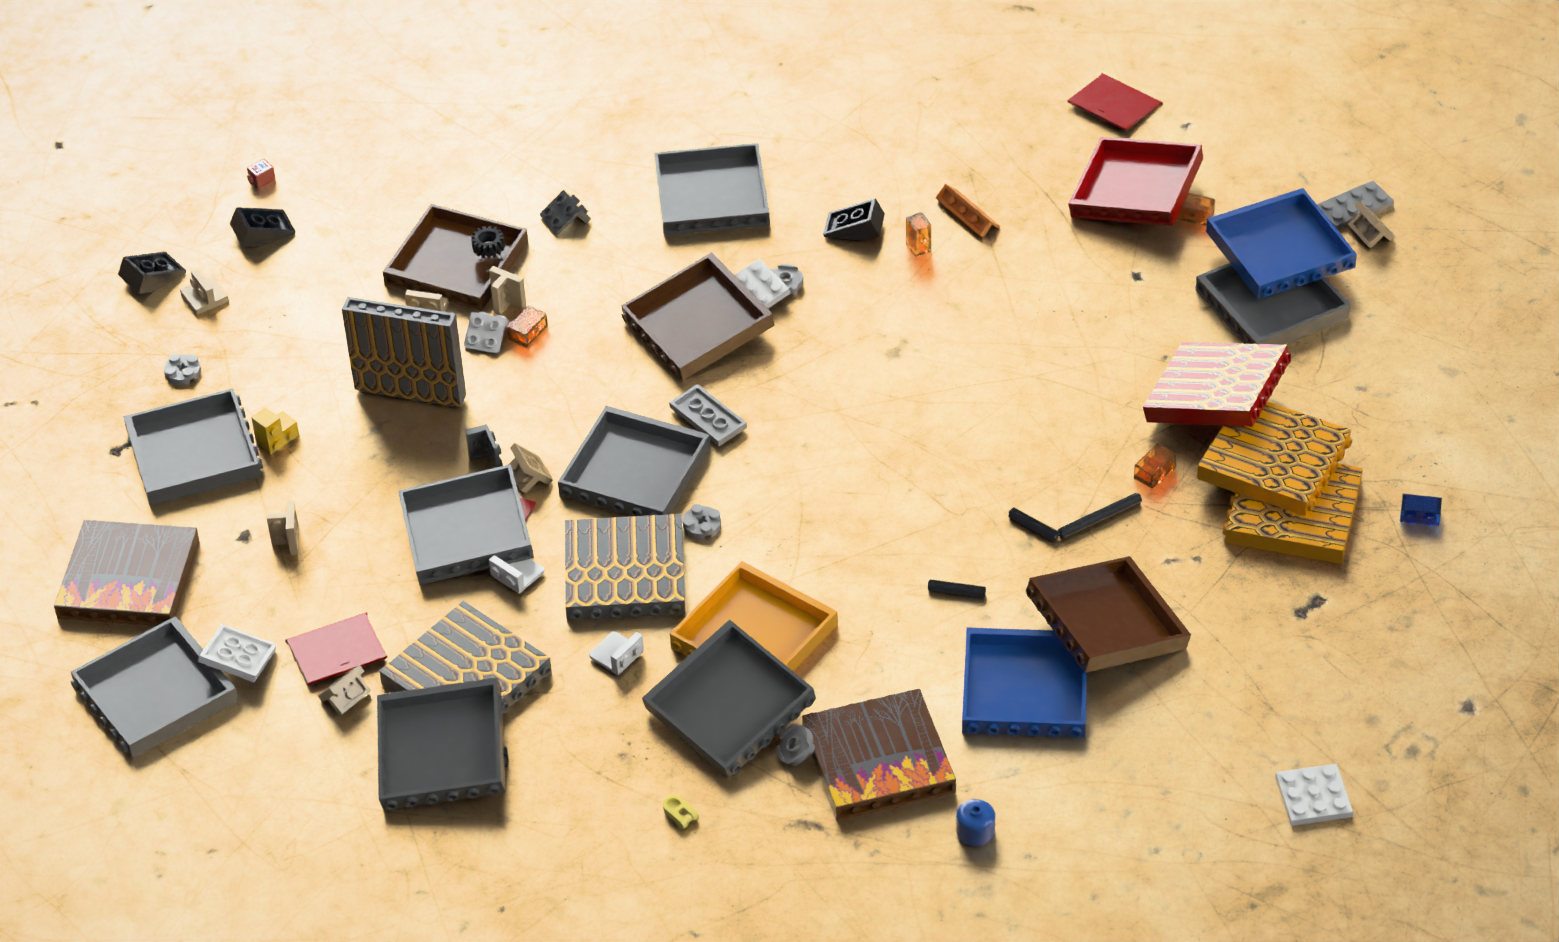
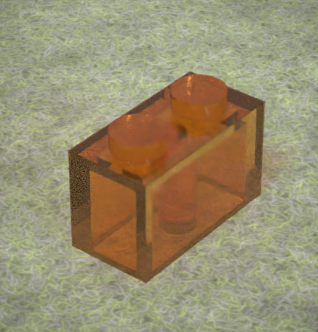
M1188 193L1177 219L1207 225V218L1213 217L1215 212V199Z
M922 212L906 217V245L915 257L932 252V224Z
M528 305L507 326L509 340L527 348L548 327L547 313Z
M1157 443L1134 465V479L1153 489L1164 480V477L1169 472L1172 473L1176 468V453Z

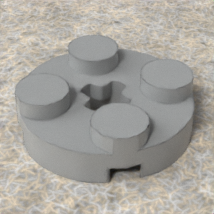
M780 264L778 268L770 269L789 288L790 295L798 293V289L803 285V272H800L797 266Z
M174 353L165 362L163 371L165 378H168L170 383L186 385L190 383L189 380L193 378L196 380L200 376L201 365L197 355Z
M694 504L684 514L682 519L686 534L695 539H705V536L709 535L711 537L715 536L721 529L719 510L709 506Z
M797 724L787 727L780 736L782 739L781 744H777L778 758L793 767L802 763L815 749L811 731Z

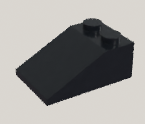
M876 198L828 212L823 236L860 241L875 239L880 236L885 212Z
M236 207L229 223L241 246L259 247L295 235L296 233L284 209Z
M166 251L123 256L117 275L136 293L144 294L154 292L186 273V269Z

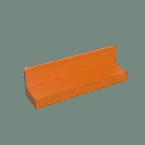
M946 183L935 197L981 237L985 236L992 225L1000 228L998 223L956 188Z

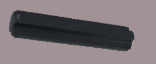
M1013 507L1009 511V518L1049 540L1056 541L1059 538V531Z
M934 579L928 581L927 588L929 591L984 598L986 595L985 586Z

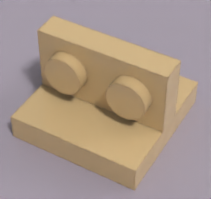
M1361 201L1354 205L1360 213L1348 225L1370 248L1383 236L1390 241L1395 237L1377 215Z
M493 266L489 270L494 313L501 315L510 304L523 309L527 305L524 278Z
M197 268L190 270L191 278L189 280L191 285L180 289L181 296L196 315L229 301L228 295L214 277L204 278Z
M407 290L405 293L406 306L445 312L449 304L448 298H443L441 294Z
M515 442L513 443L510 450L515 458L509 464H511L515 482L520 490L527 493L538 480L549 485L553 478L540 456Z
M286 500V512L267 513L271 544H289L290 554L299 555V523L295 501Z
M359 665L342 676L317 697L321 702L328 700L340 716L372 690L360 676L364 670Z

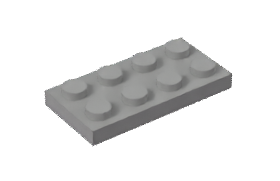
M1372 180L1317 205L1335 228L1339 230L1348 226L1360 213L1354 206L1358 201H1361L1376 214L1394 206V200Z
M698 384L669 402V408L700 432L710 434V440L718 446L747 428L745 420Z

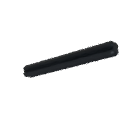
M1133 493L1057 530L1059 531V537L1067 538L1141 503V495Z

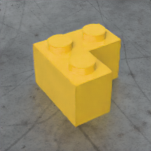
M265 407L251 417L256 444L269 454L274 453L299 435L297 421L284 411L275 415Z

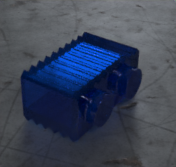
M1402 494L1400 522L1439 526L1442 498Z

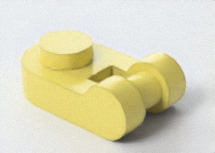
M669 795L663 800L664 813L681 830L686 828L690 821L694 822L699 818L697 811L681 797Z

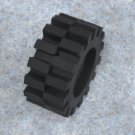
M484 226L482 230L478 228L477 232L474 231L471 236L472 250L478 257L481 255V258L487 256V259H490V256L497 257L496 254L500 255L501 251H504V235L500 229L497 230V227L492 229V226H488V229H486Z

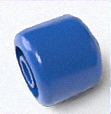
M971 799L962 803L956 812V833L958 838L970 846H981L991 841L995 835L996 814L994 808L988 802L980 799Z

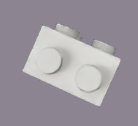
M471 312L464 347L494 354L499 353L504 330L510 331L511 323L507 320V317L502 315L491 316L485 312Z
M495 555L489 559L491 576L519 594L545 572L544 567L532 559L507 564Z
M615 631L611 632L589 652V657L619 675L644 652L643 635L636 632L627 639Z

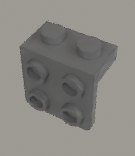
M564 189L540 212V217L556 235L560 234L577 216L586 224L592 219L587 214L589 210L583 204H579L580 199L575 194L570 195Z
M487 424L465 430L470 461L489 456L494 468L503 466L502 459L499 456L502 454L500 445L495 443L494 431H490Z

